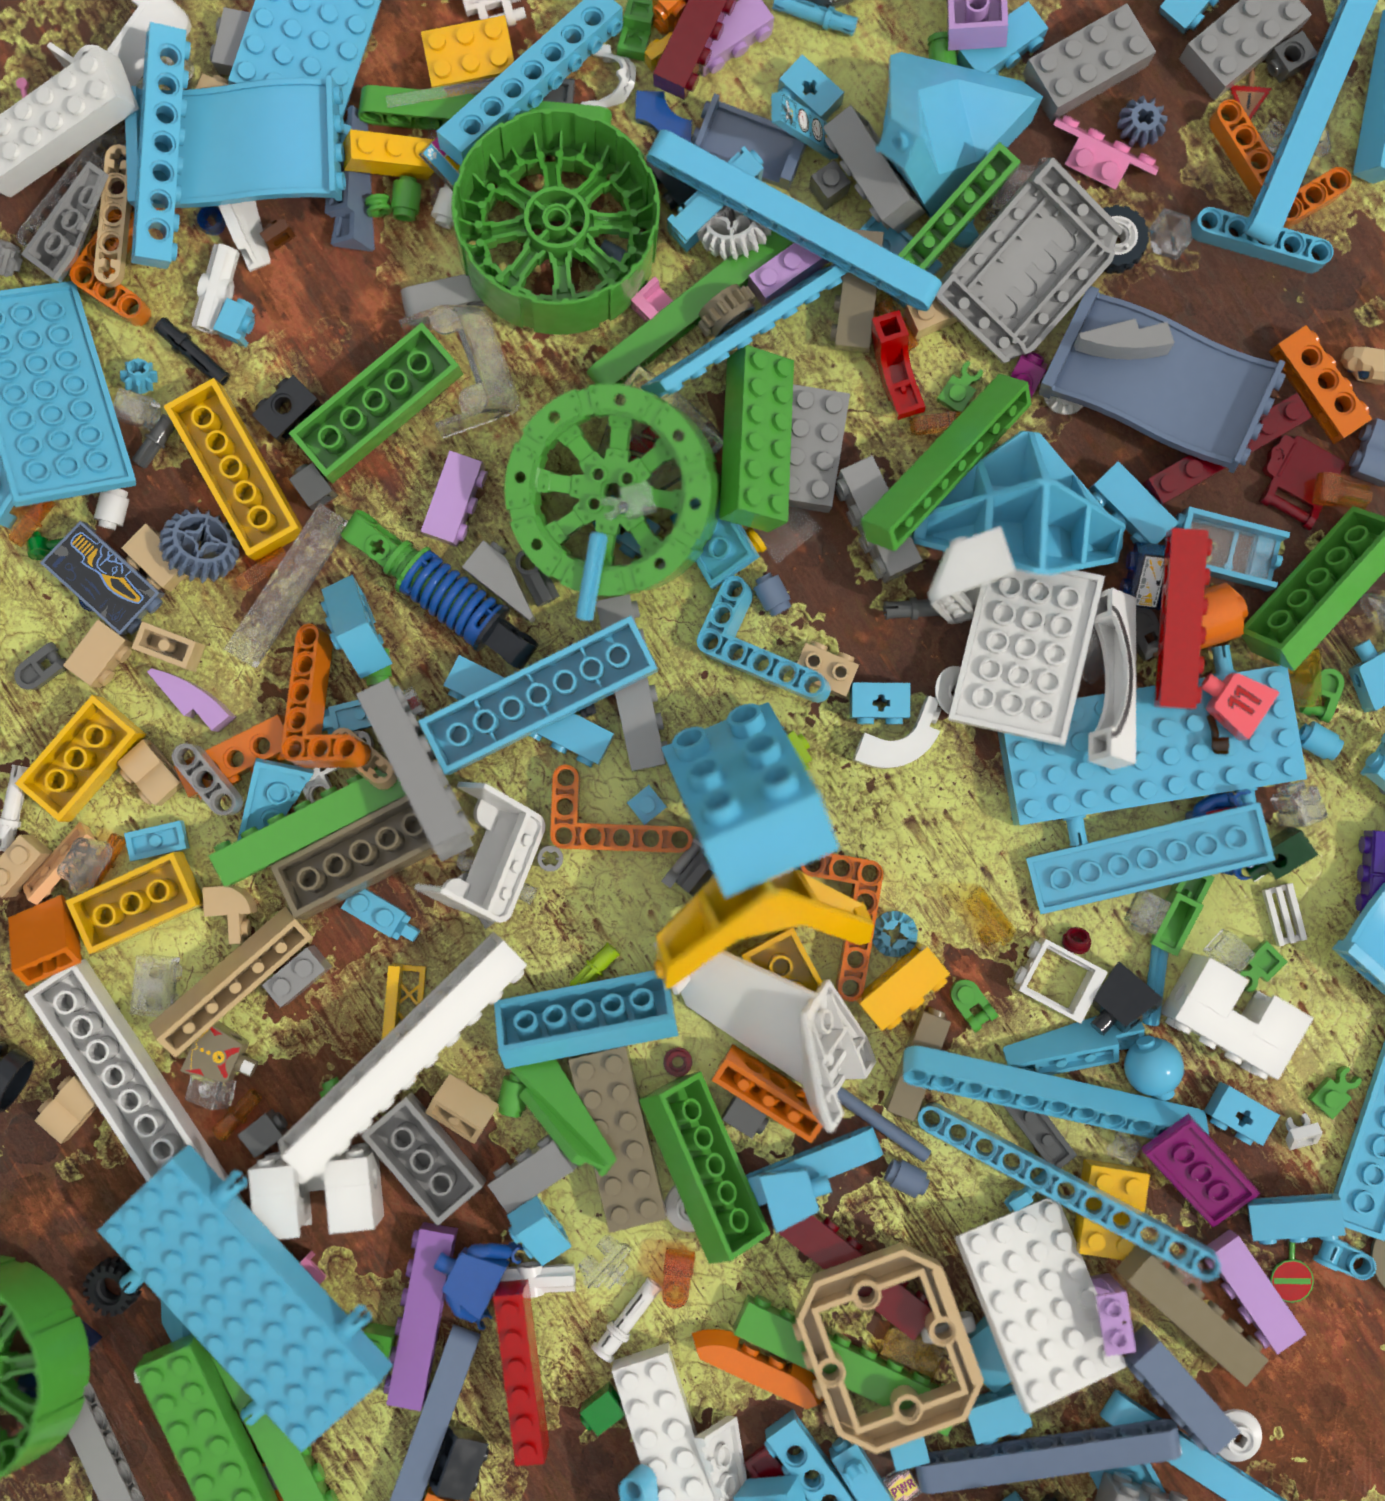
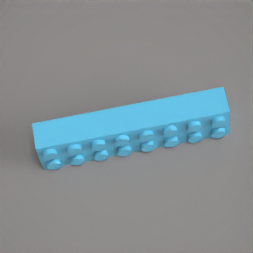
M629 616L418 722L444 774L451 775L658 672V668L632 616Z

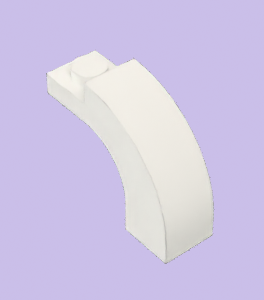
M932 696L925 697L912 731L903 739L887 741L863 733L852 761L872 768L888 769L903 766L921 757L934 744L940 733V730L930 727L931 723L936 724L941 712V708L937 707V699Z

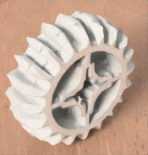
M725 205L697 232V236L704 249L711 251L714 257L721 255V258L726 260L732 255L733 259L737 261L738 256L741 254L748 258L749 251L758 252V244L766 245V236H770L772 230Z

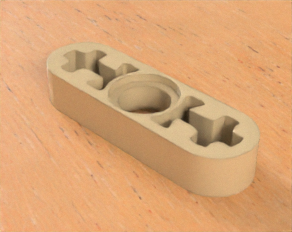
M339 728L331 734H347L363 741L348 728ZM369 746L371 749L370 760L364 766L353 769L377 789H389L396 783L397 775L391 763ZM377 766L381 772L388 775L385 778L378 777L373 769Z

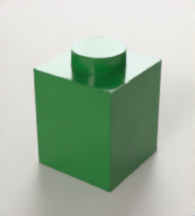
M610 1382L581 1404L580 1420L588 1431L593 1430L597 1436L625 1416L620 1396Z

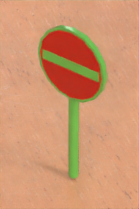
M1289 1241V1259L1281 1261L1274 1267L1271 1272L1270 1282L1283 1301L1290 1303L1305 1299L1312 1291L1314 1279L1310 1268L1302 1261L1295 1259V1243Z

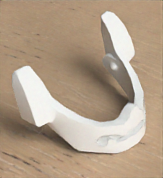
M603 44L601 49L596 54H591V56L603 58V62L606 63L618 62L621 67L616 71L619 84L608 96L600 100L584 101L581 104L609 108L624 103L633 90L636 66L629 58L612 54L611 46Z

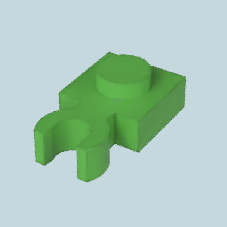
M969 361L965 362L960 370L961 378L959 379L952 375L936 399L937 402L957 415L962 413L976 392V389L970 386V384L977 383L983 375V370L980 369L975 376H970L967 373L971 363Z
M1263 940L1243 960L1249 967L1236 973L1243 977H1248L1249 983L1244 990L1250 993L1257 988L1259 978L1268 982L1288 961L1268 941Z
M1341 1066L1337 1070L1335 1081L1326 1077L1308 1097L1330 1119H1334L1352 1099L1346 1092L1349 1089L1357 1088L1362 1082V1079L1354 1076L1349 1082L1346 1081V1074L1351 1070L1347 1066Z

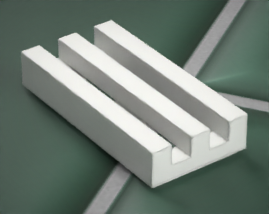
M1293 883L1263 889L1262 894L1276 946H1284L1288 943L1292 944L1296 941L1307 940ZM1283 891H1285V893H1286V897H1287V900H1288L1290 912H1291V915H1292V919H1293V923H1294V927H1295V930H1296V934H1297V935H1294V931H1293V927H1292V923H1291V920H1290V916H1289V912H1288V908H1287V905H1286V901H1285V897H1284ZM1273 893H1276L1281 917L1287 934V937L1283 938V934L1281 931L1274 900L1272 897Z

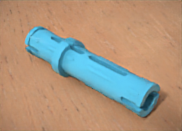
M774 0L773 10L816 23L827 31L830 28L853 36L858 23V17L836 11L833 6H820L807 0Z

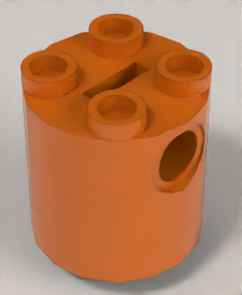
M1227 582L1206 587L1204 589V597L1208 598L1207 614L1203 615L1202 627L1206 628V640L1200 649L1242 637L1244 621L1248 616V609L1244 598Z

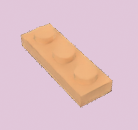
M79 822L22 886L30 902L38 905L43 898H47L54 890L57 882L71 872L74 863L80 856L86 854L91 849L95 838L88 826Z

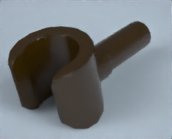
M1211 714L1208 715L1207 720L1212 736V751L1215 754H1229V737H1219L1216 720Z

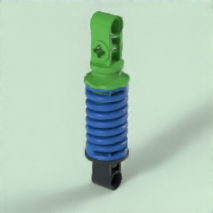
M355 510L342 530L341 536L348 543L359 548L384 567L383 572L386 575H392L396 578L395 589L398 593L410 596L412 602L420 604L423 610H428L429 614L437 617L440 623H446L448 629L455 630L457 636L464 637L465 642L471 645L476 652L481 651L487 645L517 669L524 668L539 644L531 636L506 620L510 612L508 606L495 604L496 599L493 597L485 600L486 592L484 590L477 591L478 586L475 583L469 584V579L465 576L460 577L458 570L451 571V565L448 563L443 564V559L432 552L431 548L425 547L417 551V549L413 548V544L410 541H401L381 526L372 516L362 510Z

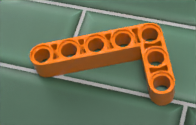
M1228 99L1223 101L1212 114L1209 126L1256 201L1274 157L1240 103ZM1221 114L1227 115L1231 121L1224 120ZM1236 138H1241L1246 145L1239 144ZM1251 162L1258 163L1260 169L1254 168ZM1335 167L1300 187L1289 211L1290 218L1287 217L1283 227L1289 229L1337 200L1352 183L1350 172L1343 167ZM1330 181H1334L1337 184L1338 189L1334 188L1330 184ZM1305 195L1311 196L1314 203L1309 202Z
M114 209L110 211L108 221L111 223L118 222L122 217L121 210ZM134 213L130 214L127 254L132 248ZM97 230L72 265L69 274L70 279L85 294L134 326H143L151 317L149 306L123 285L107 287L94 274ZM115 237L109 238L105 243V249L108 251L116 250L119 246V239ZM109 266V271H104L103 274L109 278V275L114 274L115 271ZM87 274H92L91 279L83 283V278ZM115 289V294L111 298L106 299L107 293ZM134 305H139L138 311L135 314L129 315L130 308Z
M310 623L301 626L295 637L281 754L286 760L304 768L362 767L367 764L371 756V749L366 743L347 734L322 735L333 642L328 633Z
M561 765L554 771L552 777L550 836L552 843L556 847L562 849L672 853L685 852L691 847L693 841L692 834L684 827L579 823L580 774L571 765ZM564 770H571L574 774V781L569 786H563L559 781V775ZM565 798H568L573 803V810L568 815H562L558 810V803ZM562 827H566L572 832V839L567 844H562L557 839V832ZM591 828H595L601 833V840L596 845H591L586 841V832ZM620 829H624L630 834V841L625 846L616 844L614 840L615 833ZM648 830H654L659 835V843L654 847H648L643 842V835ZM677 831H683L688 836V843L683 848H677L672 843V835Z
M830 853L818 858L820 865L815 871H808L804 865L799 866L800 870L812 877L852 883L850 898L856 901L863 893H867L871 897V905L867 908L874 925L871 942L858 945L843 939L836 979V990L840 997L848 1002H854L862 997L865 988L883 880V869L878 862ZM838 860H844L848 865L847 873L843 876H837L833 872V865ZM866 865H872L876 869V876L871 881H865L862 877V869ZM859 951L861 953L862 961L859 965H848L847 957L850 952ZM845 981H856L857 990L854 994L846 995L843 993L842 986Z

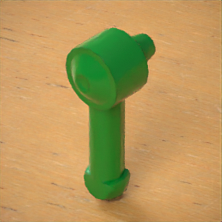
M33 532L32 537L26 542L28 557L33 560H43L63 538L48 540L42 537L41 532Z

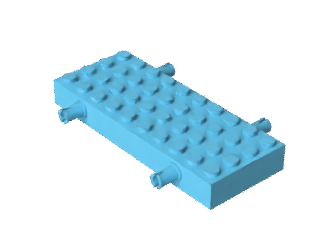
M1230 645L1211 648L1216 671L1213 675L1221 681L1228 674L1239 673L1280 692L1248 740L1239 741L1216 720L1219 737H1229V754H1215L1212 751V736L1207 716L1210 713L1205 708L1213 696L1202 690L1201 702L1196 705V709L1183 710L1154 708L1155 686L1136 688V764L1114 770L1088 761L1089 733L1096 730L1100 721L1105 694L1076 698L1065 747L998 732L1013 825L1063 819L1067 823L1069 845L1088 844L1083 819L1086 818L1087 814L1230 791L1238 793L1243 789H1249L1251 793L1241 795V800L1244 803H1257L1255 790H1258L1257 787L1307 779L1288 668L1280 665L1237 672V670L1233 669ZM1205 678L1198 679V686L1202 684Z
M189 1144L170 1159L98 1232L132 1268L120 1279L119 1284L121 1288L128 1282H131L124 1292L132 1294L145 1282L253 1399L251 1403L241 1410L242 1420L252 1414L245 1423L254 1425L266 1413L302 1452L379 1385L393 1364L361 1330L365 1324L371 1321L370 1311L368 1310L359 1317L366 1307L358 1305L347 1315L236 1195L241 1189L246 1187V1177L244 1176L239 1182L235 1183L242 1173L233 1171L223 1181Z

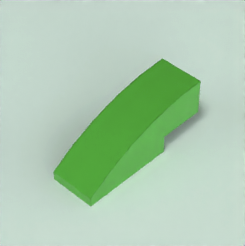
M1209 875L1172 884L1150 941L1152 945L1175 956L1179 955L1204 907L1202 901L1215 877Z

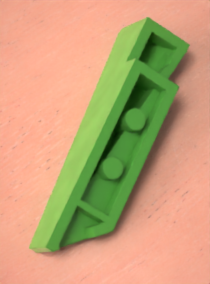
M557 1060L509 1068L527 1087L524 1088L519 1097L570 1162L578 1166H582L586 1162L596 1169L598 1175L605 1176L616 1162V1157Z

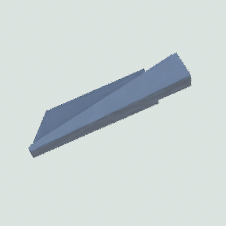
M353 105L349 106L347 109L348 119L344 124L350 125L352 130L368 131V124L358 118L359 109ZM341 162V172H344L346 179V189L342 190V201L326 198L325 213L332 218L335 217L331 245L334 247L373 251L375 249L373 217L367 215L369 207L365 205V198L372 195L371 173L344 171V164Z

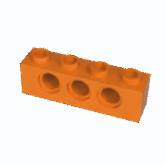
M1307 325L1269 351L1276 363L1280 360L1285 361L1282 372L1286 374L1289 382L1333 444L1344 439L1372 420L1367 405L1357 398L1353 392L1351 382L1341 375L1336 368L1334 358L1324 351L1320 345L1318 335L1310 330ZM1302 355L1310 359V366L1302 361ZM1318 378L1326 382L1327 389L1319 385ZM1335 401L1342 405L1343 413L1335 408Z
M277 714L205 751L231 784L235 785L242 781V775L250 771L253 773L256 758L270 761L277 758L278 762L285 760L281 754L285 716ZM266 738L270 743V749L267 753L262 754L258 746L260 741ZM240 751L244 756V761L242 765L236 767L233 763V756L236 752ZM195 756L185 760L186 764L190 765L194 761ZM173 766L188 797H199L200 800H203L178 768ZM205 773L202 782L208 788L213 783V780L209 779L207 773Z
M732 1044L719 1064L712 1081L812 1144L823 1126L813 1115L803 1088Z

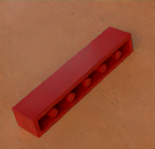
M1171 528L1166 532L1154 708L1192 710L1196 709V705L1200 704L1202 699V687L1198 686V676L1203 673L1204 657L1200 656V647L1204 645L1206 640V628L1202 627L1203 615L1207 614L1208 598L1204 597V589L1210 581V568H1206L1207 556H1210L1212 552V539L1208 538L1209 530Z
M528 1279L500 1281L493 1300L515 1466L545 1464L550 1445Z

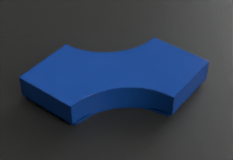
M636 91V123L649 126L657 134L660 130H668L691 143L692 120L681 118L671 111L666 103L664 91Z

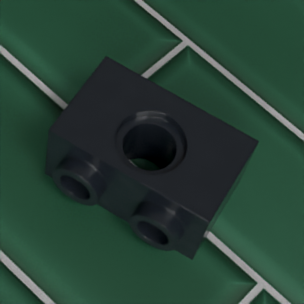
M292 375L290 378H285L276 386V391L269 398L262 399L256 405V411L252 415L283 445L291 437L289 432L322 404ZM284 403H292L291 410L288 413H280V408Z

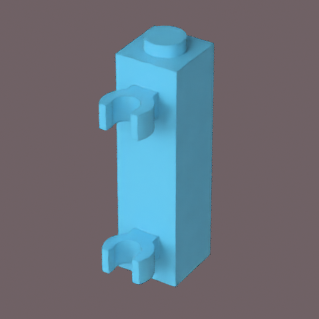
M838 1438L829 1449L831 1460L856 1500L895 1501L864 1449L846 1439Z

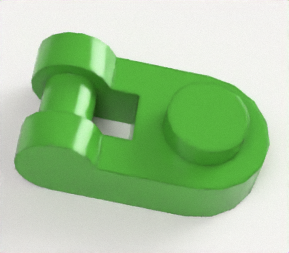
M1332 668L1318 671L1314 675L1306 698L1300 706V713L1308 716L1311 714L1319 716V720L1329 723L1333 718L1345 682L1342 674ZM1319 696L1326 698L1324 706L1316 704Z
M960 979L952 984L950 998L974 1033L982 1029L981 1025L988 1020L992 1022L999 1017L974 982L968 979ZM979 1004L982 1011L974 1016L969 1009Z

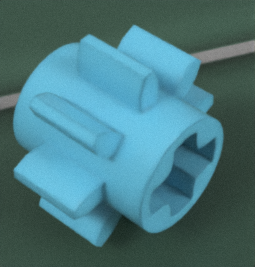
M140 358L125 362V370L120 371L121 382H125L126 391L131 390L138 395L153 391V383L158 382L157 371H153L152 362L147 363Z

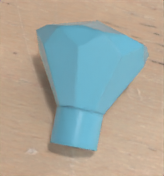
M974 219L953 241L958 247L968 248L979 236L974 227Z

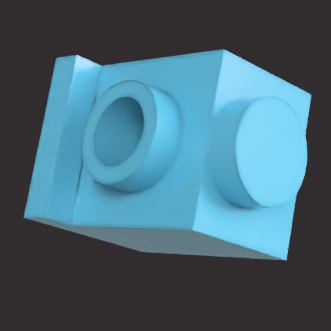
M226 298L213 330L220 337L246 348L248 342L245 340V336L251 333L255 324V314L252 312L254 305L241 298H238L237 301Z

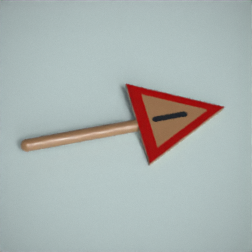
M1256 67L1249 72L1248 86L1233 85L1230 88L1234 100L1240 103L1250 120L1272 90V88L1253 87Z

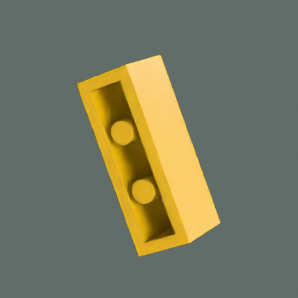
M350 129L343 141L345 149L344 171L397 177L411 176L416 179L428 180L436 170V167L423 152L434 139Z

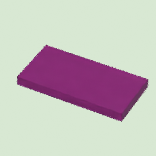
M1189 1113L1141 1147L1148 1159L1212 1227H1215L1260 1195L1255 1185Z

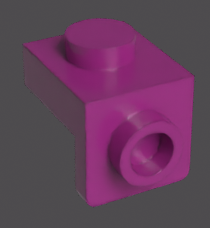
M1035 352L1020 355L1010 377L1028 382L1031 398L1048 365L1043 362L1045 359Z

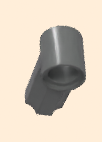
M523 550L520 551L515 560L516 568L519 570L537 607L546 605L560 597L551 577L544 574L538 567L530 571L522 568V561L527 555Z
M704 847L676 880V883L692 896L714 874L711 864L704 860Z

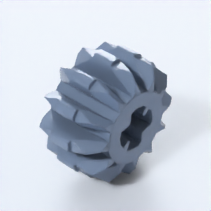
M1144 95L1137 102L1132 99L1127 103V108H1122L1119 113L1121 119L1117 123V128L1123 130L1120 135L1121 139L1130 138L1129 147L1133 146L1135 142H1138L1140 148H1144L1147 142L1153 145L1157 142L1158 137L1164 134L1165 127L1163 125L1166 124L1168 116L1162 115L1164 106L1156 107L1154 105L1156 102L1155 98L1151 99L1149 103L1146 102Z

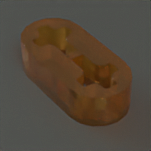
M953 411L911 418L909 420L911 435L920 436L943 433L962 412Z

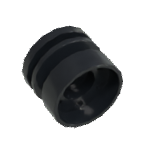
M4 1041L0 1042V1113L8 1109L20 1095L35 1066L34 1057L17 1048L8 1053V1044Z

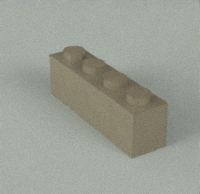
M850 229L882 247L884 232ZM847 272L841 276L843 281L840 283L842 284L841 295L835 296L834 312L839 313L838 324H832L830 341L835 342V350L869 353L872 333L871 324L874 317L877 287Z

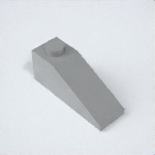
M483 540L462 568L525 619L533 623L536 619L509 561L504 556L506 551L494 541L489 545Z

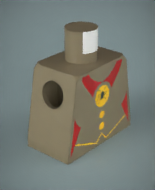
M217 1021L193 1042L181 1072L227 1083L233 1080L237 1072L251 1077L257 1068L258 1061L245 1056L249 1046L247 1039L220 1021Z

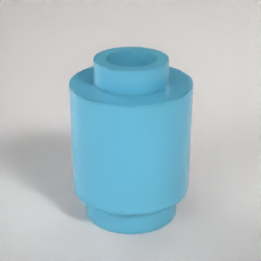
M1315 721L1309 725L1305 723L1299 730L1301 747L1323 760L1326 758L1331 761L1334 760L1343 748L1344 741L1339 739L1337 733Z

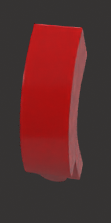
M900 310L872 318V341L877 367L887 400L891 401L897 420L925 412L926 406L910 363L908 351L909 333Z

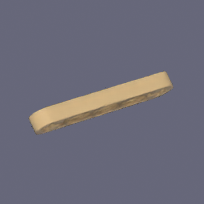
M121 144L109 147L105 154L104 172L109 176L101 195L94 262L96 278L107 287H116L123 281L128 245L131 204L127 201L126 160L120 162V170L123 174L119 173V165L114 161L119 159L121 154L126 158V147ZM116 181H122L125 184L123 192L117 195L112 194L110 190L111 185ZM114 209L121 210L122 217L118 222L111 223L108 221L110 211ZM112 237L118 238V248L114 251H107L105 249L106 241ZM109 266H111L115 274L112 273L107 278L103 272L109 271Z

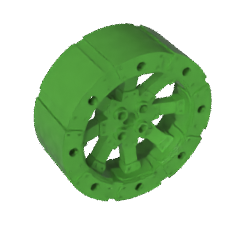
M540 109L513 116L514 119L504 124L503 122L499 123L474 144L459 168L458 180L454 183L452 216L463 271L466 276H469L472 288L482 302L498 316L518 327L523 328V326L533 328L534 332L553 335L575 334L599 327V323L607 319L611 321L632 305L631 299L647 284L651 276L652 263H655L660 216L659 192L651 167L647 166L644 161V155L635 143L615 126L593 115L589 117L580 114V111L568 109ZM552 155L555 157V161L545 162V157ZM562 171L575 172L584 175L588 179L577 189H569L561 183ZM541 173V176L544 177L543 189L538 192H530L517 184L520 179L529 175ZM609 174H611L610 180L606 178ZM608 192L623 208V211H618L617 213H602L590 209L592 202L602 193L605 195ZM498 200L502 202L507 201L518 208L521 214L515 216V219L500 222L488 221V215L492 212ZM553 221H561L564 224L561 226H553L550 223ZM578 225L582 227V230L576 232L573 227ZM640 228H645L647 231L640 232ZM540 229L542 233L536 235L533 230ZM599 234L619 235V238L628 239L627 253H624L619 262L612 256L609 257L595 244L593 238L599 237ZM516 240L518 243H524L521 253L512 265L509 264L503 271L496 263L492 262L489 249L497 247V244ZM470 241H475L476 245H470L468 243ZM572 257L581 262L585 261L598 273V278L602 282L596 285L594 290L575 293L574 283H571L570 272ZM546 259H549L554 277L552 295L540 294L538 296L532 294V291L524 288L526 279L537 264L540 266Z
M594 384L588 385L587 389H574L558 396L541 408L522 430L524 434L520 441L515 442L507 465L505 476L506 510L510 511L512 519L510 525L519 545L535 566L548 577H554L561 581V585L580 592L586 560L572 556V552L563 544L577 530L594 522L595 531L606 534L608 537L598 596L634 594L661 587L688 570L703 553L704 550L702 549L707 541L711 540L720 514L721 477L717 472L715 454L707 438L694 421L679 408L647 391L632 386ZM618 394H623L626 398L622 406H618L615 403V397ZM592 417H609V426H611L610 448H607L605 458L598 451L594 450L583 436L585 433L580 427L581 424L590 421ZM636 420L646 425L649 424L651 429L660 438L656 441V446L642 458L638 457L631 461V452L629 451L630 434ZM676 430L684 432V439L680 442L674 439V432ZM559 441L564 446L569 447L580 461L579 465L584 474L566 476L554 474L553 471L544 469L549 458L547 455L550 449H554ZM675 459L682 472V490H674L672 492L650 486L648 481L654 476L653 473L666 462H671ZM602 469L604 476L601 480H597L595 475ZM626 473H630L633 476L630 484L623 479ZM613 484H618L621 489V494L616 500H612L608 495V490ZM551 491L567 493L572 497L580 499L573 507L574 510L558 521L554 520L548 524L545 515L541 513V493H551ZM594 498H597L600 502L596 510L591 502ZM693 498H698L701 502V506L697 510H693L690 507V501ZM627 504L629 507L628 512L625 514L620 513L619 507ZM645 508L671 509V512L678 513L673 531L663 541L654 534L646 522ZM623 526L636 539L641 547L639 550L643 557L631 562V565L614 566L615 556H613L616 537ZM657 558L665 560L666 564L663 569L655 567Z
M1 1255L0 1303H5L7 1307L4 1310L5 1314L0 1319V1407L17 1417V1420L25 1427L18 1434L8 1436L6 1430L2 1429L0 1425V1479L51 1451L64 1439L76 1422L85 1401L83 1392L85 1386L89 1383L90 1357L86 1333L80 1316L76 1317L71 1308L73 1302L67 1293L50 1275L27 1261L20 1263L15 1261L16 1258ZM20 1328L27 1343H30L32 1352L19 1354L17 1351H9L13 1342L12 1337ZM34 1372L38 1378V1398L34 1400L19 1390V1385L13 1377Z

